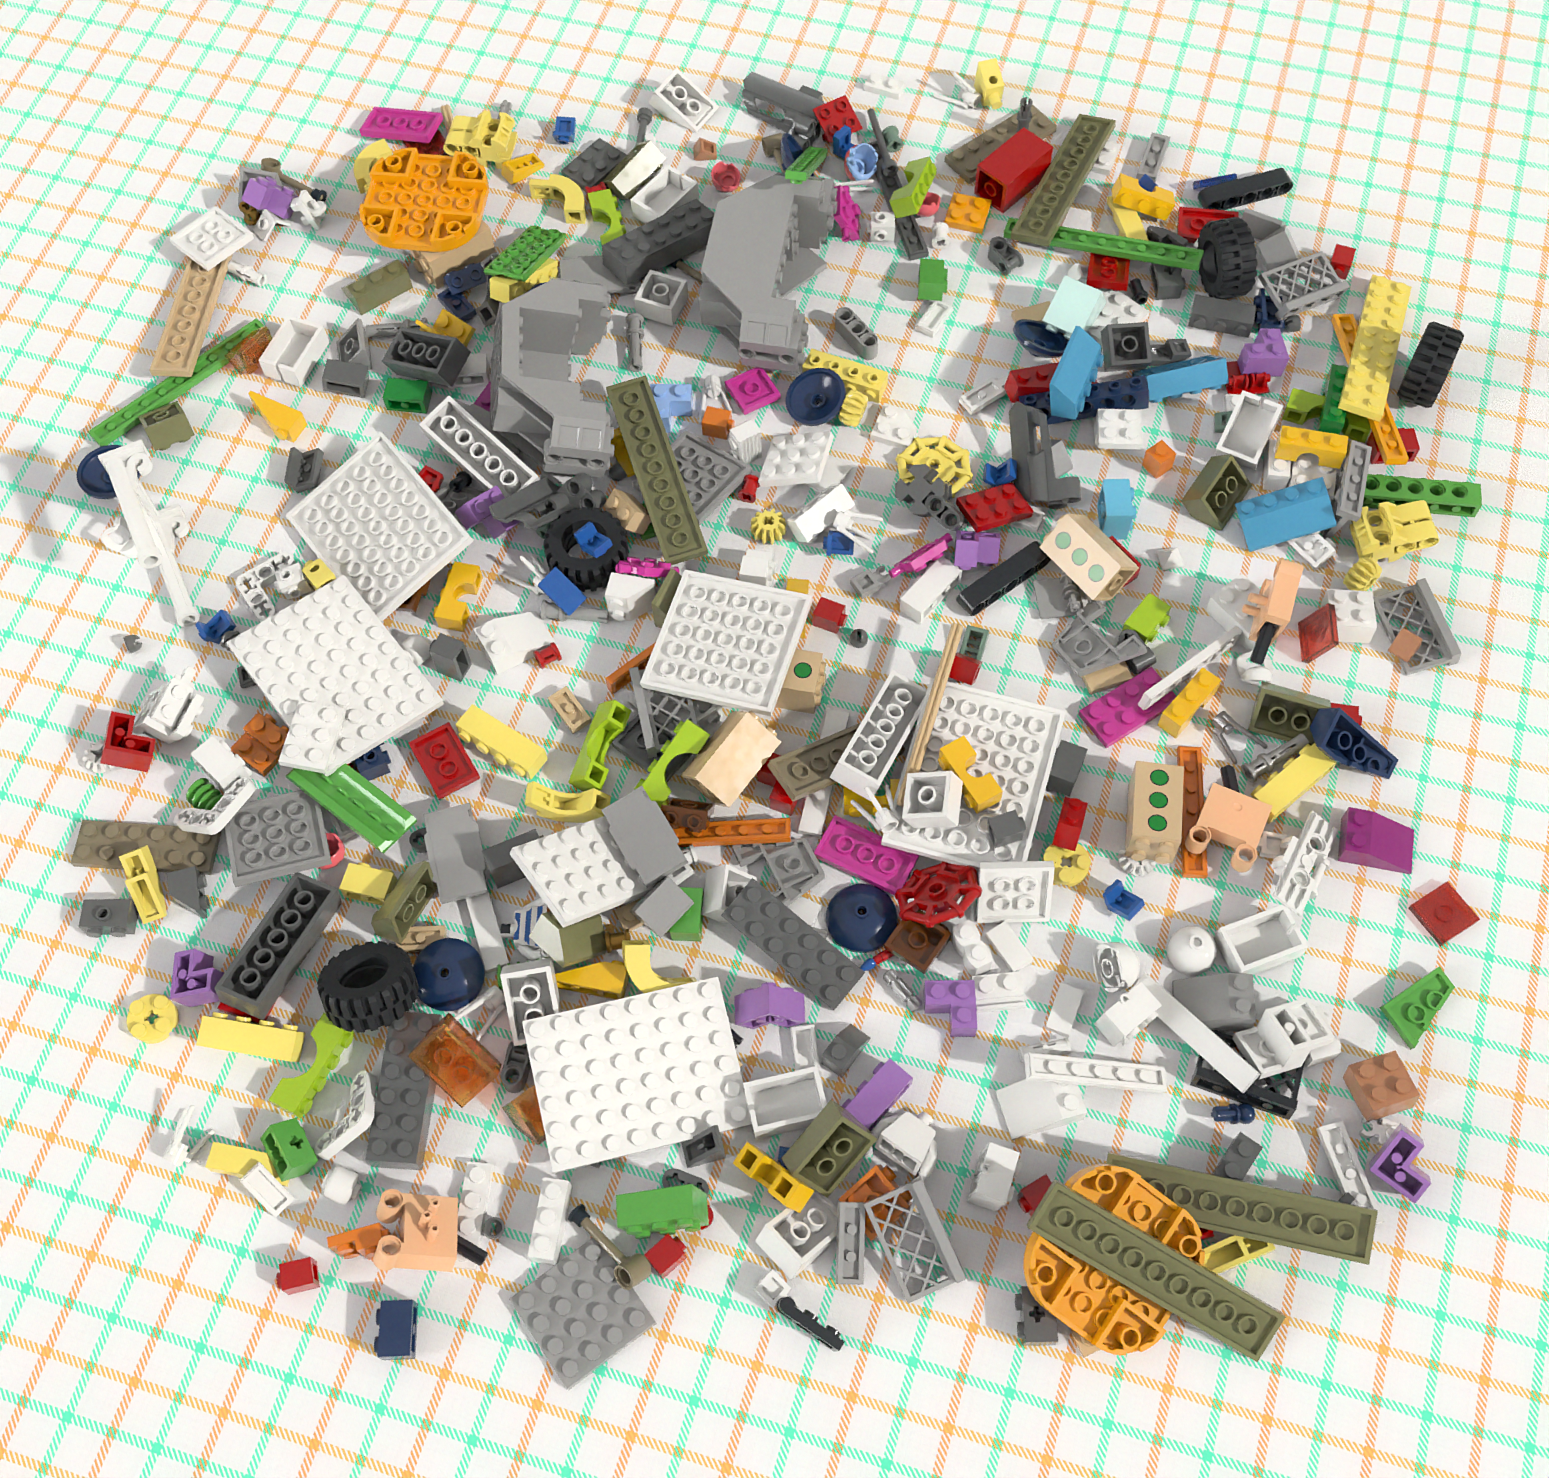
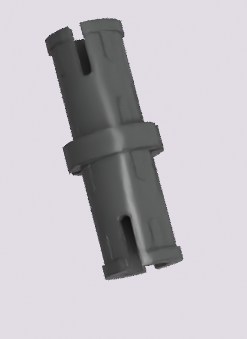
M1027 97L1020 100L1016 132L1020 131L1023 127L1029 130V122L1032 119L1031 107L1033 101L1031 98H1029L1028 104Z

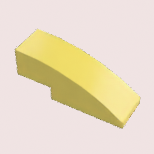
M148 845L119 856L128 877L125 883L143 924L167 916L162 886Z
M213 1142L205 1166L211 1172L233 1175L241 1179L254 1165L260 1162L283 1186L288 1187L289 1180L281 1181L268 1153Z
M1233 1235L1202 1249V1251H1205L1204 1267L1216 1274H1221L1271 1253L1276 1248L1272 1243Z

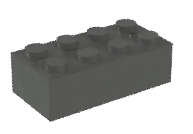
M400 327L382 362L396 375L453 387L471 351L455 337Z

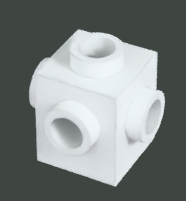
M871 212V220H867V233H871V241H894V212Z
M299 562L274 572L277 579L274 582L278 593H283L287 600L297 598L301 594L312 590L310 583L302 572L303 567Z

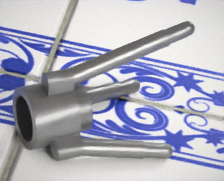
M1226 711L1220 712L1212 721V724L1215 726L1212 732L1219 738L1234 764L1237 763V760L1222 733L1228 735L1236 728L1266 749L1268 747L1258 737L1238 724Z

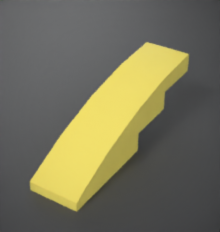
M1108 196L1107 205L1113 212V221L1119 228V236L1149 241L1138 213L1133 209L1113 203L1112 196Z

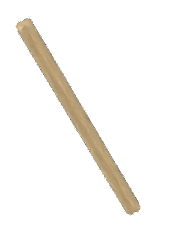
M953 623L950 627L897 798V805L902 807L904 806L907 773L920 772L963 632L961 624Z

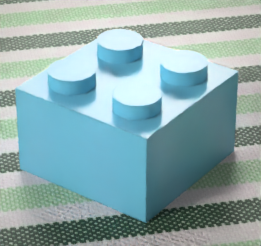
M1103 479L1097 501L1099 529L1108 538L1113 536L1116 540H1127L1129 531H1132V519L1136 518V506H1132L1134 488H1130L1129 479Z

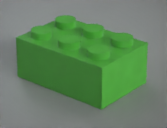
M692 1184L616 1195L617 1227L626 1231L628 1235H634L636 1239L650 1238L652 1233L659 1232L660 1235L676 1234V1230L685 1229L686 1232L700 1231L701 1226L709 1225L707 1194Z

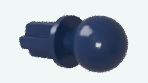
M1245 1103L1239 1106L1236 1104L1215 1106L1211 1113V1117L1214 1118L1215 1122H1229L1230 1124H1238L1239 1122L1250 1124L1256 1116L1254 1108Z

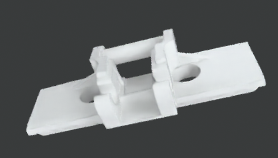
M1314 811L1309 813L1299 838L1293 835L1283 839L1280 847L1283 849L1287 847L1284 855L1276 857L1271 864L1274 868L1278 866L1285 867L1272 896L1298 916L1302 914L1308 899H1314L1318 894L1317 887L1324 871L1328 870L1330 862L1326 858L1339 831ZM1310 839L1317 843V850L1311 846ZM1314 866L1315 869H1314V871H1313L1312 876H1310L1309 873H1310L1312 867Z

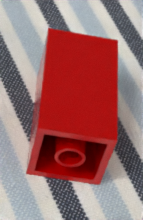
M1023 127L977 165L974 194L980 198L992 200L991 206L1001 213H1005L1040 183L1051 164L1053 146Z

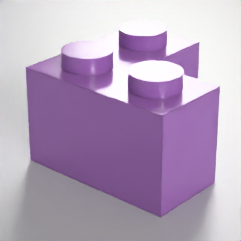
M258 176V178L249 179L241 200L258 210L267 209L277 216L287 219L291 218L294 212L290 207L292 199L299 196L295 195L294 190L291 188L277 185V181L271 177L266 176V178Z
M1260 329L1254 343L1244 344L1237 360L1241 375L1248 374L1249 376L1250 373H1253L1255 376L1256 374L1266 372L1270 376H1282L1289 361V355L1280 329Z
M497 485L466 502L455 511V514L466 530L482 522L493 539L505 534L521 522L513 520L509 523H504L493 519L489 509L490 505L505 498Z
M956 530L954 566H958L962 570H970L971 567L977 566V562H980L982 566L998 564L1000 533H976L975 531Z
M195 948L176 952L174 955L170 1000L187 1007L220 1001L214 987L224 975V972L213 968L214 957Z
M975 980L925 981L923 989L924 1014L949 1013L950 1037H975L977 1032Z
M766 982L761 984V987L746 989L744 993L734 996L735 1025L756 1029L767 1024L790 1028V1026L805 1023L804 994L794 991L793 988H781L776 986L775 983Z
M1400 1123L1369 1162V1170L1413 1203L1419 1200L1431 1184L1430 1176L1412 1164V1161L1424 1147L1423 1139Z

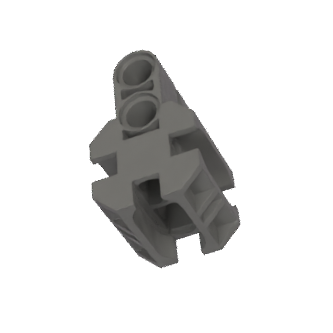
M926 464L912 465L908 471L915 479L911 483H905L900 478L895 484V497L900 502L905 501L909 505L915 500V503L908 509L913 515L934 517L944 528L952 531L964 530L968 521L962 512L950 501L952 498V485L947 480L943 481L939 477L932 482L939 474L935 468ZM941 501V508L937 511V504ZM956 516V517H957V522H956V524L953 526V525H952V519H953V517Z

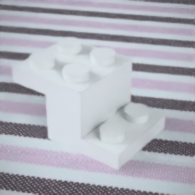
M1098 409L1096 417H1093L1094 446L1102 449L1141 450V410Z
M164 684L150 693L134 722L132 732L139 735L145 731L170 745L191 733L193 729L191 723L194 717L197 718L203 710L204 706L201 704L204 697L197 693L189 697L176 724L170 729L150 718L167 687Z
M1306 997L1265 1009L1256 1027L1236 1032L1232 1039L1246 1061L1260 1073L1258 1079H1263L1301 1067L1312 1049L1332 1044L1335 1036L1309 998Z

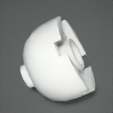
M1185 926L1171 936L1166 947L1167 958L1179 973L1187 976H1198L1213 966L1217 956V944L1213 936L1206 929L1198 926Z
M1108 942L1097 946L1096 949H1099L1098 953L1093 955L1092 959L1093 970L1097 981L1100 983L1103 980L1106 986L1103 989L1113 993L1132 986L1138 978L1140 961L1133 949L1120 942Z

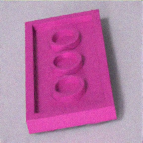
M374 106L359 131L361 136L429 143L442 123L443 116L442 113Z
M1151 666L1079 710L1078 715L1104 747L1108 748L1161 715L1177 696L1171 691L1146 710L1138 706L1144 692L1162 680Z
M834 815L814 851L817 859L894 896L896 890L902 888L907 882L919 859L917 854L881 845L883 837L837 815Z

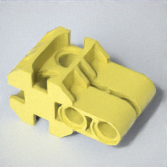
M485 110L477 117L455 116L443 149L451 156H454L455 151L468 153L477 158V162L486 168L488 167L487 161H493L496 164V169H502V162L511 160L518 139L517 132L512 131L516 125L515 120L507 113L499 112L500 119H493L490 111Z
M1424 500L1397 506L1390 502L1379 503L1378 509L1368 511V506L1362 507L1361 518L1357 522L1352 521V524L1349 525L1359 559L1367 556L1378 562L1379 559L1388 557L1389 563L1397 561L1406 555L1407 552L1429 548L1439 542L1427 502Z

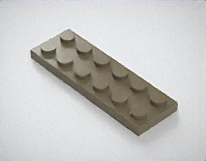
M1032 104V119L1029 122L1028 129L1043 140L1056 132L1057 125ZM1018 113L945 156L944 162L968 184L976 180L977 165L1017 133Z
M861 723L769 761L768 768L793 802L838 783L829 777ZM903 745L896 757L904 753L905 748Z
M82 820L71 864L74 867L124 870L119 856L148 845L157 872L169 873L195 866L201 874L211 875L221 831L214 835L182 831L178 826Z

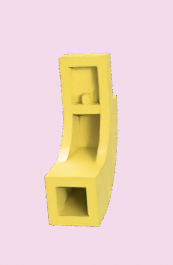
M385 139L376 141L364 148L355 160L353 171L360 194L366 193L367 195L371 182L370 171L375 163L382 157L386 159L392 155V151Z
M550 174L549 180L530 179L529 188L532 199L560 201L564 204L566 223H586L584 196L580 187L574 181L557 174Z
M532 781L527 783L524 805L537 810L536 815L560 822L585 823L604 816L601 810L610 805L611 796L595 788L581 793H563Z
M622 940V956L625 968L634 984L643 993L697 982L695 977L667 978L656 974L650 965L649 942L647 940Z

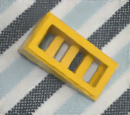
M534 153L502 162L501 175L513 185L542 169L545 164Z

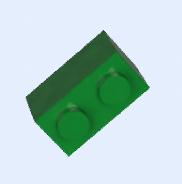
M388 378L382 398L387 410L427 414L432 392L428 381Z

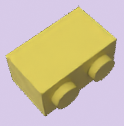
M362 862L358 864L349 863L339 889L346 898L382 906L386 895L392 892L398 879L394 872L382 867L379 870L371 868L370 865Z

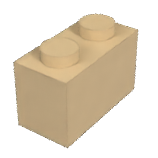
M613 489L603 507L621 522V526L625 530L643 535L651 523L647 509L632 494Z

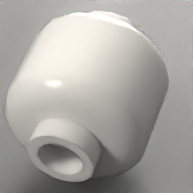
M413 634L400 644L417 667L431 657L429 652L431 642L425 636Z
M337 1166L334 1170L329 1169L321 1185V1188L324 1189V1197L343 1205L350 1198L355 1200L362 1186L358 1184L359 1175L342 1166Z

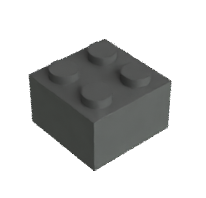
M1148 322L1108 324L1101 331L1105 372L1142 370L1152 363Z

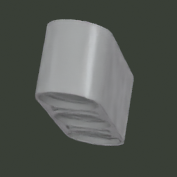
M841 307L836 310V331L863 359H874L878 354V337L850 308Z

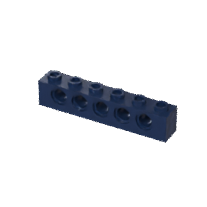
M1145 375L1091 384L1090 395L1085 397L1084 409L1082 412L1079 411L1076 420L1096 417L1098 409L1141 410L1149 408V389ZM1050 391L1019 396V402L1043 411L1047 416L1048 425L1074 421V419L1051 416Z

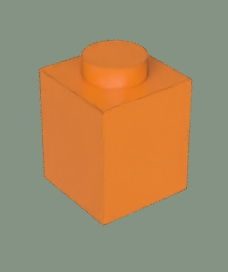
M707 406L701 422L702 433L705 436L727 440L730 432L729 429L735 425V420H732L731 411Z
M1161 440L1146 450L1142 466L1157 479L1172 469L1176 453Z

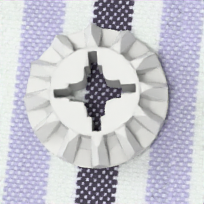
M101 739L95 744L90 743L89 749L84 750L85 756L82 758L85 766L94 773H105L115 767L101 764V757L98 758L96 754H102L104 741Z
M1125 843L1119 850L1118 862L1121 868L1128 874L1144 876L1149 874L1156 865V862L1153 860L1145 859L1140 861L1139 864L1138 861L1125 856Z

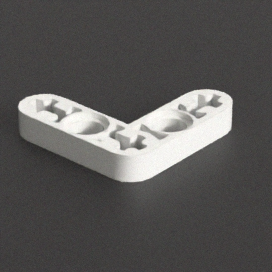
M289 552L275 555L241 574L236 579L238 590L260 623L277 613L263 588L277 581L274 566L281 570L283 567L296 564L293 555ZM287 561L288 564L284 565L282 562ZM263 571H272L268 577H261ZM248 582L252 589L248 591L244 583ZM255 596H262V600L260 602H251V600ZM263 608L270 614L268 617L264 616Z
M248 777L240 778L211 810L185 808L175 816L174 822L182 831L214 835L227 825L254 793L256 786Z
M366 1070L360 1071L352 1081L349 1114L322 1135L315 1144L314 1153L324 1160L332 1158L362 1134L373 1121L376 1077Z

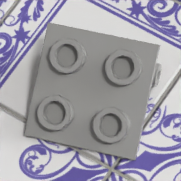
M1064 571L1060 578L1033 581L1041 619L1075 616L1080 608L1083 609L1079 587Z

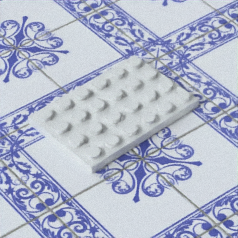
M605 816L513 847L510 851L513 860L563 928L640 898L655 885L653 884L647 888L637 870L631 869L609 831L610 824Z

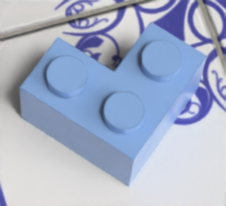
M650 384L666 433H671L672 416H692V384Z

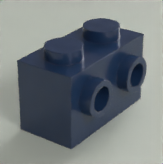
M384 742L355 759L360 775L368 781L391 773L388 764L392 763L387 750L383 751L381 745L385 744Z
M414 1300L381 1301L380 1308L376 1311V1324L379 1325V1336H376L374 1340V1352L377 1353L378 1358L382 1360L415 1359L418 1318L417 1302Z

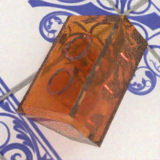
M450 1013L442 1018L408 1055L461 1108L498 1076L502 1066Z

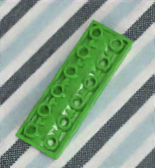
M529 226L484 268V273L491 276L502 274L505 277L525 282L565 242L566 233L559 232L557 229L546 230L541 229L540 226Z
M346 763L329 776L293 768L286 775L288 780L383 854L417 822L416 818L409 811Z

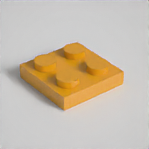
M954 192L944 223L950 228L982 234L992 200Z

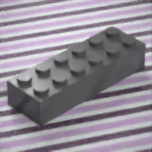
M694 199L602 245L603 265L625 285H629L647 276L649 270L657 271L706 246L714 213L698 199Z
M295 873L214 987L220 1002L263 1020L341 906L342 902L338 889L302 873Z
M404 1012V1016L401 1019L392 1021V1024L388 1027L375 1101L374 1118L371 1123L365 1161L372 1167L407 1170L423 1169L446 1022L440 1014Z

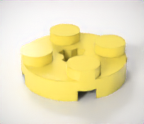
M1079 843L1075 851L1050 844L1045 850L1042 861L1054 862L1053 884L1059 886L1062 884L1073 887L1080 884L1087 877L1091 865L1088 852ZM1062 859H1069L1072 867H1062L1060 865Z
M149 994L133 1001L129 1006V1013L127 1015L129 1032L136 1039L147 1044H155L167 1039L170 1036L169 1033L173 1027L176 1028L179 1021V1012L176 1005L167 996L160 994ZM151 1014L159 1015L158 1018L154 1019L153 1024L147 1021Z

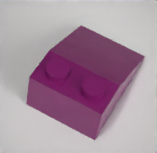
M1348 807L1341 818L1338 861L1411 874L1414 830L1376 812Z

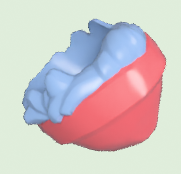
M861 143L847 151L844 159V169L846 175L852 181L867 180L876 172L878 153H876L871 145Z

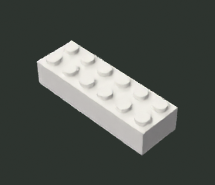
M450 396L419 424L423 433L486 491L497 485L506 498L540 480L537 474Z
M892 670L829 778L871 801L865 791V787H869L875 795L920 715L927 689Z

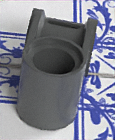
M997 236L991 239L987 256L989 261L1003 275L1007 276L1014 268L1023 266L1024 259L1021 253L1015 250L1005 238Z
M1127 629L1120 633L1116 646L1132 635H1135L1147 649V653L1125 661L1130 670L1137 675L1155 664L1156 657L1135 631Z
M511 1041L507 1048L500 1078L508 1092L518 1093L526 1085L531 1063L527 1047L514 1046V1043ZM519 1075L516 1082H507L510 1076Z

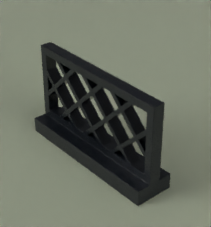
M1212 1030L1231 1048L1237 1046L1232 1039V1035ZM1199 1054L1191 1079V1086L1242 1104H1249L1253 1108L1287 1120L1296 1111L1298 1104L1297 1096L1305 1061L1301 1067L1297 1068L1295 1074L1288 1076L1286 1072L1279 1073L1283 1079L1275 1083L1272 1082L1270 1077L1263 1078L1268 1086L1261 1088L1253 1082L1242 1093L1216 1069L1210 1070L1202 1067L1205 1059ZM1286 1083L1291 1091V1097L1281 1095L1276 1087Z

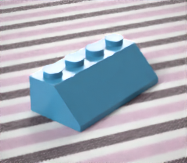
M1075 326L1049 384L1051 416L1076 420L1079 411L1082 412L1084 409L1085 397L1090 395L1091 383L1096 381L1098 367L1103 365L1104 355L1101 354V345L1080 326Z
M1214 355L1201 356L1132 372L1133 377L1145 375L1150 403L1163 401L1162 398L1169 396L1170 399L1180 398L1182 393L1187 392L1189 394H1198L1205 388H1209V390L1222 388L1221 385L1229 383L1226 358Z
M1323 477L1235 504L1249 552L1337 526Z

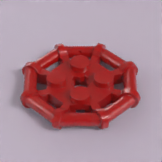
M943 861L922 870H914L910 879L902 888L897 889L895 893L900 909L899 917L903 921L910 920L924 924L927 928H933L935 924L956 917L962 918L972 902L982 894V888L979 886L976 877L977 870L971 865L962 866ZM965 880L968 881V884L961 885V882ZM962 895H965V897L958 904L957 901L960 899V897ZM914 898V901L908 903V899ZM918 910H923V911H926V914H921V913H918L917 911H918Z

